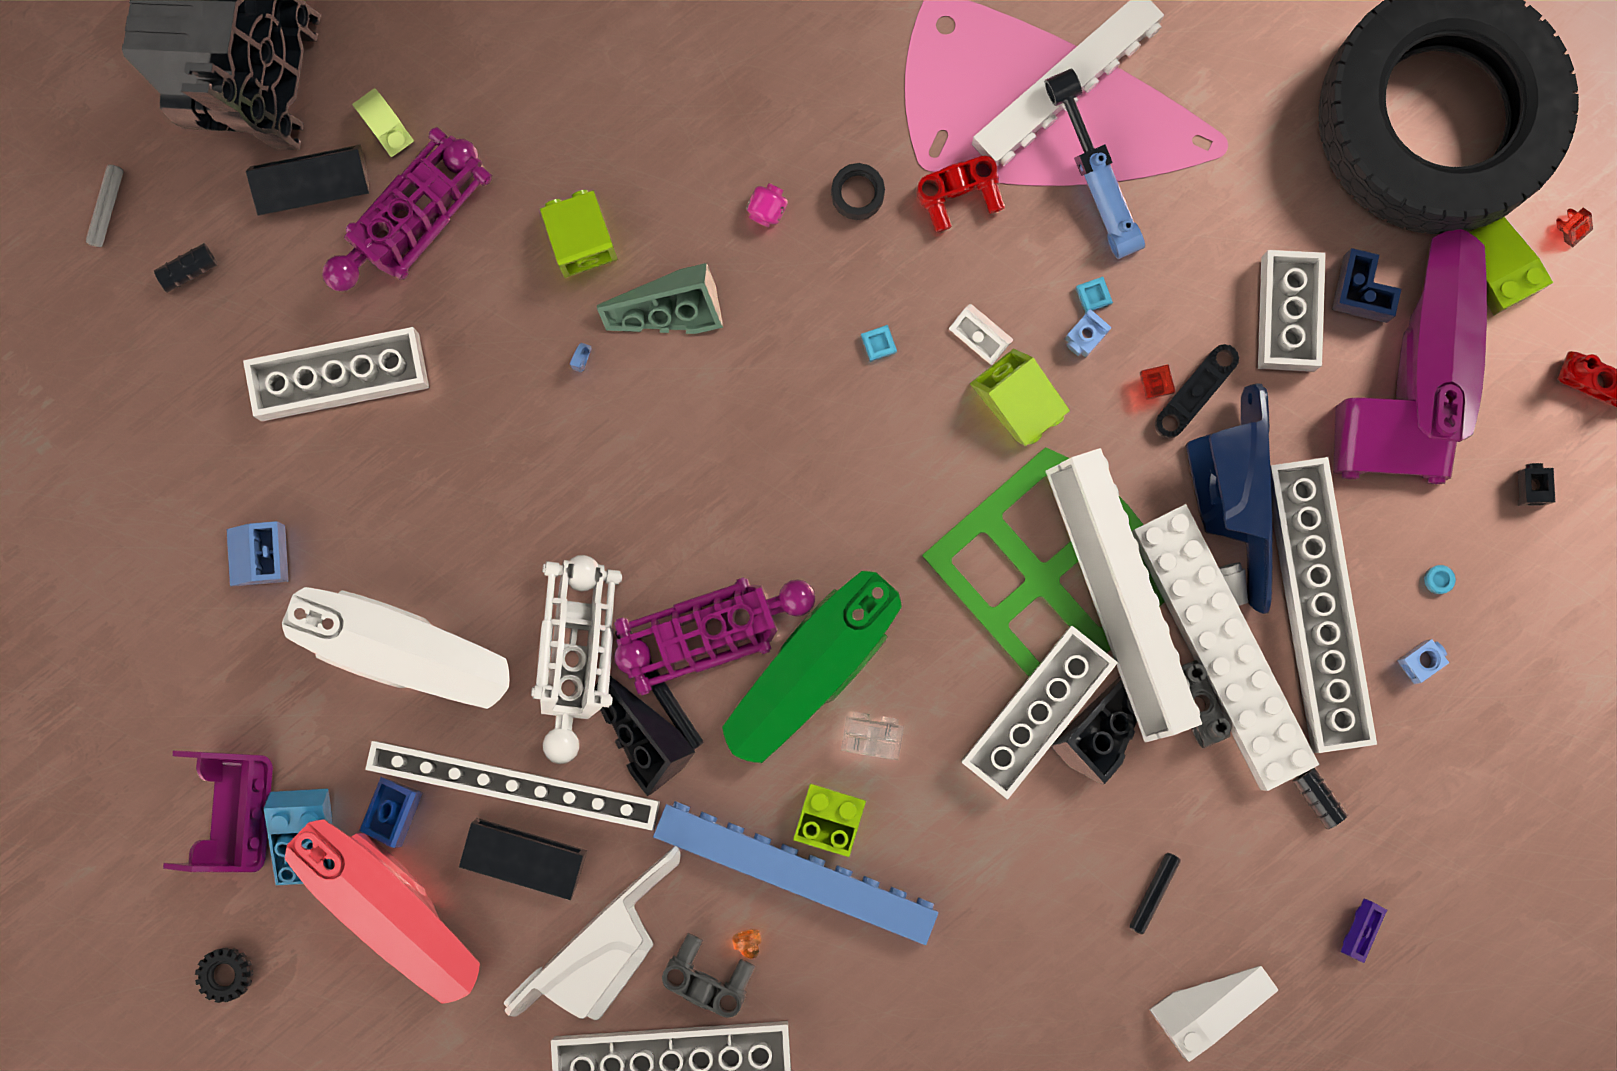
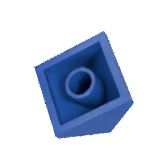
M380 777L359 831L389 847H402L423 792Z

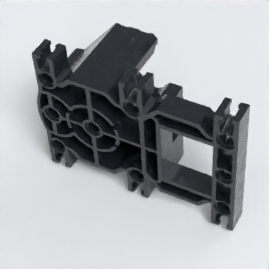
M130 0L124 44H122L123 55L160 93V109L174 124L185 129L246 132L274 149L300 150L301 140L298 138L293 140L290 134L291 130L303 131L304 123L288 113V108L297 98L304 54L302 41L317 42L318 38L316 32L308 29V22L318 25L321 19L320 13L306 4L305 0Z

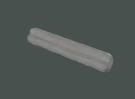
M108 165L106 167L86 238V243L91 246H103L123 175V169L115 165Z

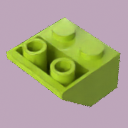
M810 784L793 840L849 857L866 800Z

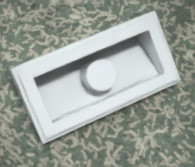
M972 304L965 307L949 327L950 331L991 365L1013 341L1008 334Z

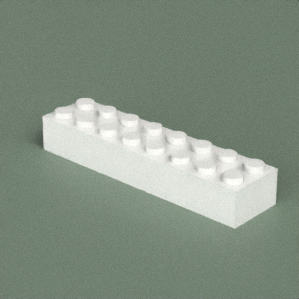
M788 1021L554 1036L551 1040L552 1071H791Z

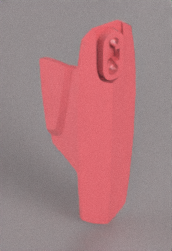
M321 819L308 822L287 844L285 860L306 885L305 887L337 919L378 955L442 1004L459 1000L470 994L478 977L480 962L439 919L433 902L426 895L425 888L374 838L365 833H356L351 837L328 821ZM304 839H310L313 842L311 849H306L302 846ZM325 858L332 859L335 862L333 869H327L324 866Z

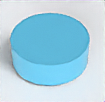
M1437 565L1426 572L1424 582L1430 592L1444 594L1453 589L1456 578L1454 572L1449 567Z

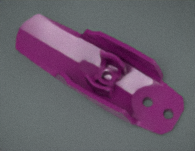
M1463 229L1446 231L1433 237L1431 240L1423 293L1410 317L1409 326L1403 334L1396 400L1416 401L1418 428L1430 438L1461 442L1471 437L1474 433L1483 390L1487 331L1485 246L1475 236ZM1446 395H1450L1453 398L1451 404H1448L1449 399H1447ZM1444 421L1449 422L1452 428L1445 426Z

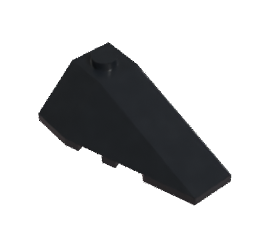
M610 675L609 694L612 697V705L609 708L602 707L600 711L606 723L612 724L618 736L615 743L618 749L623 747L630 763L626 766L631 776L644 793L649 796L680 772L689 762L695 751L677 728ZM597 682V684H596L595 687H594V690H596V691H597L598 682Z

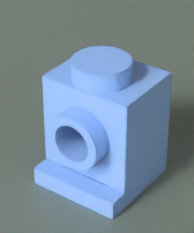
M1089 309L1065 337V340L1068 342L1067 347L1077 356L1082 354L1086 358L1112 327ZM1087 329L1092 333V337L1085 338L1082 335V331Z

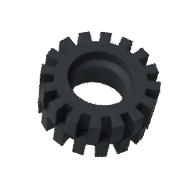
M221 948L206 954L205 958L198 963L200 967L195 971V975H198V979L195 982L196 985L199 984L201 987L199 992L201 994L205 993L207 995L205 998L208 1000L213 999L217 1003L232 1001L248 990L246 988L252 983L250 976L253 975V970H250L249 967L252 964L250 960L247 961L245 959L246 955L244 953L238 952V949ZM220 964L230 965L235 972L234 981L229 986H221L214 979V971Z

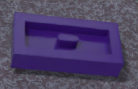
M1364 898L1361 906L1356 910L1355 920L1351 929L1344 938L1341 952L1365 963L1387 909Z

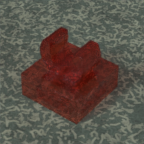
M1584 207L1578 212L1569 208L1567 210L1569 218L1567 222L1560 218L1556 219L1557 228L1563 232L1564 242L1571 247L1577 245L1594 230L1592 213Z
M1169 364L1139 372L1146 400L1176 392Z

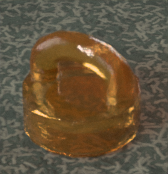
M750 929L735 934L732 937V942L735 950H740L746 958L754 959L759 955L758 945L761 944L762 939L759 930Z

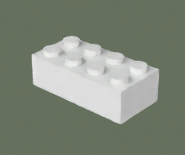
M1267 250L1261 257L1258 369L1315 372L1322 366L1325 253Z

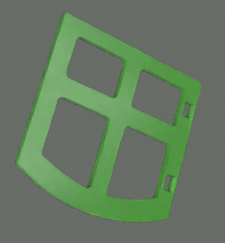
M1047 447L922 555L1028 677L1040 662L1011 631L1009 622L1037 597L1044 598L1069 627H1075L1104 652L1108 653L1111 650L1103 627H1099L1060 584V577L1078 562L1072 542L1070 541L1048 562H1041L1002 517L1009 507L1047 476L1046 470L1069 459ZM1119 496L1123 510L1128 515L1131 531L1143 526L1144 524ZM980 533H986L1025 578L1024 583L996 607L989 606L952 564V557ZM1149 572V580L1154 593L1159 599L1160 607L1165 601Z

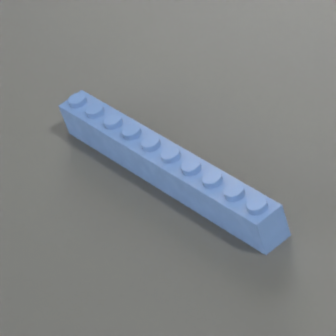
M674 801L673 806L666 804L654 833V838L923 945L927 944L939 913L933 909L934 903L919 897L917 902L906 898V892L891 887L890 891L879 888V881L866 876L861 881L851 877L853 871L838 865L835 870L824 866L826 860L811 854L808 859L797 855L798 849L786 844H782L780 849L770 845L772 839L755 833L754 838L743 834L745 828L728 822L727 827L716 823L717 817L702 811L700 816L689 812L691 807Z

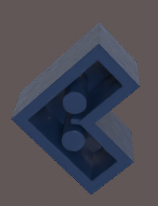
M1351 248L1343 256L1332 310L1388 323L1396 316L1401 289L1374 282L1379 260L1378 254Z

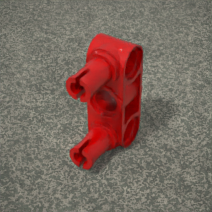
M979 156L965 162L952 164L940 171L922 177L918 184L917 197L925 210L929 211L936 233L952 227L944 206L946 199L956 198L978 189V191H982L989 214L1005 209L997 186L999 184L997 166L995 161L988 156ZM979 165H986L989 167L991 174L987 177H980L976 173L975 168ZM931 183L937 187L938 192L934 196H927L923 193L922 187L925 184Z
M1569 351L1558 375V381L1617 407V369L1601 362L1597 355H1585ZM1598 375L1604 379V387L1598 384Z

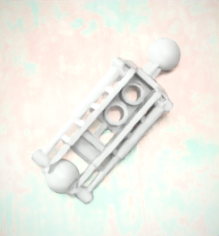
M577 555L571 558L570 561L563 560L562 565L546 561L543 564L542 570L544 576H548L545 617L541 626L536 685L532 687L531 696H533V699H540L541 714L556 716L555 729L549 731L545 736L543 751L551 762L557 764H566L572 761L578 754L580 748L579 739L572 731L573 718L589 719L602 707L609 708L612 705V697L609 694L614 632L612 629L615 585H619V582L622 581L621 571L607 569V571H604V565H599L592 557L586 555ZM560 575L558 598H554L555 577ZM603 581L608 584L606 604L601 603ZM568 585L577 591H588L593 588L592 604L567 601ZM553 604L557 605L555 619H552ZM601 610H606L605 626L600 625ZM553 626H555V627H554V636H553V641H552ZM565 628H571L569 644H564ZM578 629L588 631L587 646L576 645ZM600 632H602L601 647L599 646ZM569 651H574L579 657L578 664L573 668L569 667L565 662V656ZM598 653H600L599 668H597ZM596 675H598L597 691L594 690ZM567 679L571 680L575 685V691L571 696L564 695L561 690L562 683Z

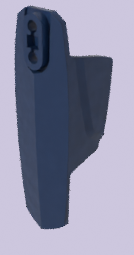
M1259 383L1244 387L1241 395V424L1239 426L1191 440L1186 444L1204 530L1207 534L1230 538L1246 544L1248 604L1256 611L1266 614L1269 613L1272 600L1270 425L1268 392Z

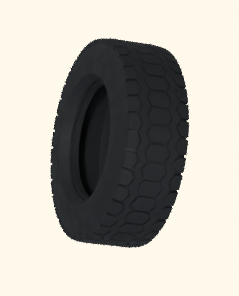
M1384 0L1364 16L1343 42L1330 63L1322 85L1318 117L1321 142H1324L1322 146L1327 161H1330L1329 165L1336 178L1341 180L1340 184L1349 195L1352 194L1354 196L1353 199L1364 209H1370L1368 212L1381 220L1386 219L1387 223L1399 228L1406 227V230L1419 233L1441 234L1457 229L1470 231L1489 225L1511 213L1543 187L1553 176L1554 172H1556L1573 139L1578 118L1577 113L1579 111V94H1576L1578 92L1576 73L1572 74L1575 69L1570 55L1565 54L1567 51L1559 35L1554 36L1556 31L1546 19L1543 21L1540 19L1542 15L1530 4L1526 7V1ZM1446 51L1464 56L1482 67L1500 90L1506 113L1504 135L1493 157L1470 166L1449 167L1427 161L1405 146L1391 125L1386 106V89L1394 66L1406 58L1422 52Z

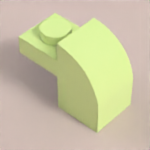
M375 88L352 104L391 158L414 142L396 114Z

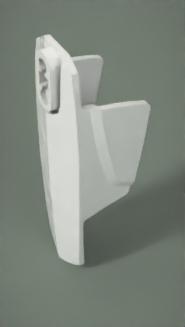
M304 587L292 595L282 621L285 637L316 653V658L354 674L397 688L407 687L486 709L499 701L509 688V668L506 658L437 628L423 617L343 590L335 593ZM298 608L304 609L307 614L306 618L296 619L294 616L295 610ZM326 618H330L334 622V626L329 630L325 629L322 625V621Z
M674 846L597 914L544 968L540 967L534 971L504 1001L503 1004L506 1006L504 1011L507 1015L518 1016L544 994L554 1003L578 1018L584 1019L589 1017L593 1020H599L653 947L654 943L641 922L635 909V903L679 865L681 857L679 848Z

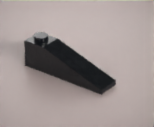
M1121 676L1092 702L1051 745L1053 750L1070 768L1102 785L1106 784L1123 764L1126 756L1124 754L1129 740L1133 739L1135 734L1134 728L1137 723Z

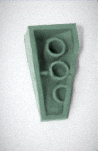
M707 263L679 269L597 305L598 313L606 331L641 332L643 329H660V333H669V330H686V334H698L723 328L716 285Z

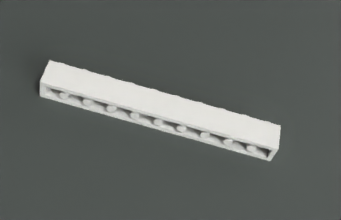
M372 741L365 769L647 830L655 829L660 801L379 741Z

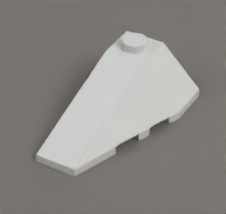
M1257 966L1211 982L1201 983L1198 986L1172 992L1149 1010L1182 1057L1190 1062L1215 1044L1274 995L1278 989L1263 967Z

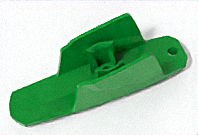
M861 571L838 591L834 589L785 641L778 655L762 673L722 727L726 743L734 756L750 762L763 763L825 703L833 701L882 647L887 639L885 632L902 608L899 592L877 572ZM880 587L883 590L881 598L873 596L874 588ZM854 610H864L862 620H856L853 617Z

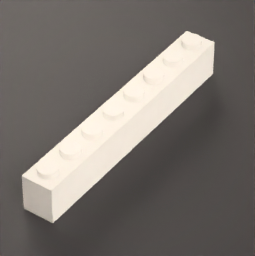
M1130 0L978 132L973 137L972 146L982 156L991 157L995 161L996 166L1002 164V166L1007 165L1015 157V150L1021 145L1026 148L1037 137L1035 133L1042 127L1045 130L1048 129L1058 119L1056 115L1062 109L1067 111L1064 103L1057 106L1052 104L1045 88V79L1072 68L1080 81L1082 92L1089 93L1099 83L1098 78L1103 73L1107 75L1112 73L1120 65L1119 59L1125 54L1128 57L1139 49L1141 46L1139 42L1146 36L1149 39L1152 38L1162 28L1160 23L1164 14L1151 0Z

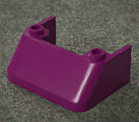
M173 750L172 756L197 758L196 770L198 776L204 781L215 782L210 840H199L192 845L188 863H164L163 869L186 872L259 871L266 860L268 833L264 806L271 792L273 767L270 759L264 755Z

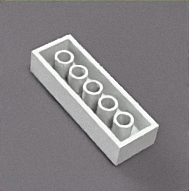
M414 327L243 360L253 417L261 422L429 388L420 336Z
M1070 626L961 762L1008 800L1118 662L1075 627Z

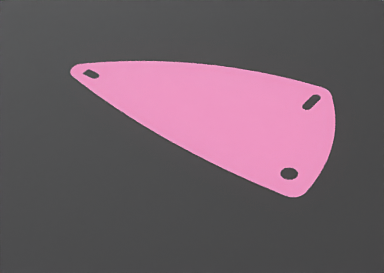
M924 0L912 31L905 70L907 122L912 145L920 166L925 170L937 172L952 164L982 156L972 146L973 137L1077 46L1019 19L969 0ZM949 16L955 21V29L952 33L944 35L938 32L936 22L940 17ZM1118 67L1109 75L1103 73L1098 78L1099 83L1089 93L1083 91L1082 95L1077 97L1079 100L1076 104L1093 146L1097 148L1104 144L1106 145L1113 162L1110 165L1117 182L1159 175L1195 166L1222 157L1228 149V141L1222 133L1161 92ZM1062 109L1056 115L1058 119L1048 129L1045 130L1043 127L1035 133L1037 136L1035 140L1026 148L1021 145L1015 150V157L1007 165L1002 166V164H999L997 166L999 183L1034 186L1088 185L1085 176H1081L1074 157L1083 154L1084 151L1067 111ZM946 130L948 138L937 158H932L929 155L932 143L938 131ZM1195 135H1200L1213 142L1207 151L1194 145L1192 138ZM979 165L975 168L976 173L980 177H987L991 174L989 167L986 165Z

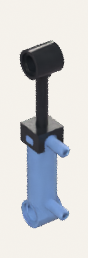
M1071 68L1045 79V88L1052 104L1057 106L1064 103L1084 151L1083 154L1074 157L1081 176H1085L1108 232L1107 238L1112 252L1117 259H1121L1144 249L1145 241L1138 225L1132 219L1110 165L1113 162L1105 144L1094 148L1074 98L1082 95V87L1075 71Z

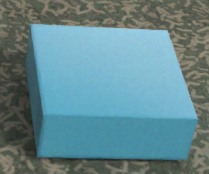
M1104 277L1076 286V291L1085 314L1089 309L1095 311L1113 304Z
M888 325L861 334L870 362L897 353Z

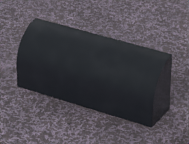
M361 144L254 165L246 170L257 216L369 194V179Z
M476 818L471 822L459 868L571 900L580 878L587 850Z

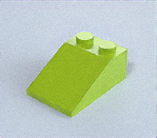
M1505 217L1469 232L1485 246L1487 305L1493 316L1553 284L1540 258Z

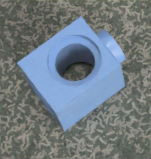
M1432 639L1423 641L1397 660L1414 684L1424 682L1449 663L1445 657L1447 652L1444 647ZM1423 652L1427 653L1431 658L1428 668H1425L1420 663V656Z

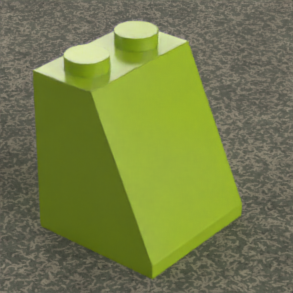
M580 190L573 193L572 198L563 201L561 199H554L547 202L545 207L540 208L558 266L564 278L618 260L594 190L590 192L588 190Z
M1012 349L970 383L1012 437L1024 446L1037 442L1042 437L1044 431L1049 427L1060 424L1064 420V415L1070 411L1036 360L1016 349Z

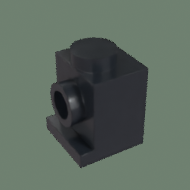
M1543 463L1526 464L1525 469L1518 471V506H1540L1556 502L1554 468H1544ZM1531 480L1537 484L1536 490H1532Z

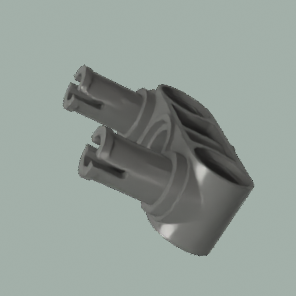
M1197 660L1182 665L1183 673L1190 684L1193 700L1195 697H1200L1205 702L1204 711H1200L1202 725L1191 728L1197 742L1202 748H1206L1229 738L1231 725L1224 718L1208 682L1206 668Z
M688 933L677 956H673L669 960L663 972L662 982L664 986L689 1002L720 1016L729 1018L737 1015L746 998L747 992L745 988L755 966L740 959L730 981L723 984L716 978L693 969L694 965L692 963L703 940ZM672 969L680 970L684 975V981L681 984H672L668 979L669 971ZM725 995L733 996L737 1001V1006L733 1010H725L720 1003L722 997Z

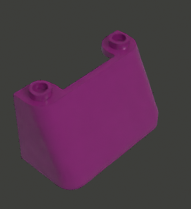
M1348 398L1336 405L1334 474H1342L1343 479H1359L1360 474L1367 472L1422 475V478L1428 479L1429 484H1445L1446 480L1451 479L1457 442L1430 438L1418 428L1416 401ZM1444 421L1445 426L1452 428L1449 422Z

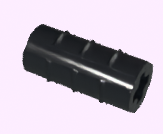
M203 243L181 256L178 255L176 259L168 263L166 262L165 265L155 269L154 274L162 288L168 293L202 273H206V271L217 266V262L208 246Z
M1315 768L1300 774L1293 780L1300 794L1304 796L1326 829L1329 830L1337 826L1348 817L1341 803L1338 802Z

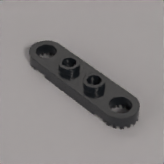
M1226 344L1218 345L1207 356L1157 416L1155 428L1159 435L1164 438H1175L1186 428L1238 365L1239 356L1235 348ZM1219 352H1227L1231 356L1232 362L1229 366L1223 367L1217 363L1216 356ZM1166 416L1174 417L1178 423L1177 429L1174 431L1165 430L1162 425L1163 418Z

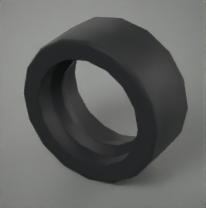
M862 163L849 164L839 170L833 179L831 188L833 205L837 211L846 218L854 220L868 219L876 214L883 204L885 195L884 181L879 172L870 165ZM858 175L869 179L875 190L872 201L865 207L860 208L848 205L842 198L841 193L844 182L850 177Z

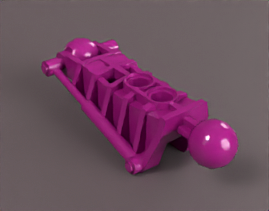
M438 127L433 128L428 136L431 141L404 172L395 177L356 223L353 222L347 225V234L344 236V239L354 249L346 256H333L327 260L322 271L323 281L326 285L335 291H347L353 288L359 278L358 268L367 259L385 273L396 276L399 280L406 279L409 275L408 269L446 227L451 221V216L480 184L485 186L492 181V175L484 167H481L482 161L478 158L477 149L472 142L466 139H456L454 136L448 137ZM437 145L438 147L427 158H425ZM442 159L447 169L457 174L452 180L435 167ZM473 176L475 179L461 194L459 189ZM425 194L431 202L421 210L415 203ZM452 200H454L455 202L452 204V206L448 210H446V207L451 203ZM399 211H406L408 213L404 218L395 217ZM382 230L388 232L387 236L383 238L376 237Z
M743 577L737 579L734 585L674 604L672 608L628 622L627 618H619L614 622L617 635L621 637L616 640L615 663L622 672L628 675L629 679L635 678L634 684L637 693L642 696L650 693L649 691L652 690L651 686L694 671L698 673L757 652L762 653V655L769 653L772 649L770 642L777 632L772 616L786 612L788 615L797 617L810 612L815 603L813 588L806 581L799 579L790 580L783 585L778 596L766 599L762 585H749L748 579ZM734 597V598L731 599V600H728V601H725V602L722 601V600H725V599ZM714 603V606L705 608L703 610L701 608ZM745 609L749 613V621L747 624L739 626L735 622V614L737 611ZM693 610V613L682 617L680 616V614ZM672 615L671 621L659 623L658 619ZM713 619H718L722 624V630L717 635H711L707 629L708 623ZM696 621L698 629L684 634L681 626ZM651 622V628L630 634L631 628ZM654 634L663 660L649 665L651 660L650 649L641 639ZM701 635L704 646L690 651L686 640ZM750 639L751 643L738 647L739 642ZM730 647V650L717 654V650ZM708 653L709 657L696 661V657ZM686 660L689 663V666L675 670L674 664ZM664 667L669 672L651 679L645 678L644 675Z

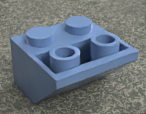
M278 521L262 522L227 529L231 587L289 582L284 524Z

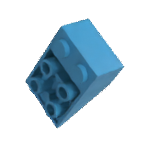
M312 789L270 792L264 806V814L275 884H304L285 860L286 847L308 822L324 819L332 824L329 790ZM304 839L302 846L306 849H311L313 842L310 839ZM325 858L324 866L327 869H333L334 861Z

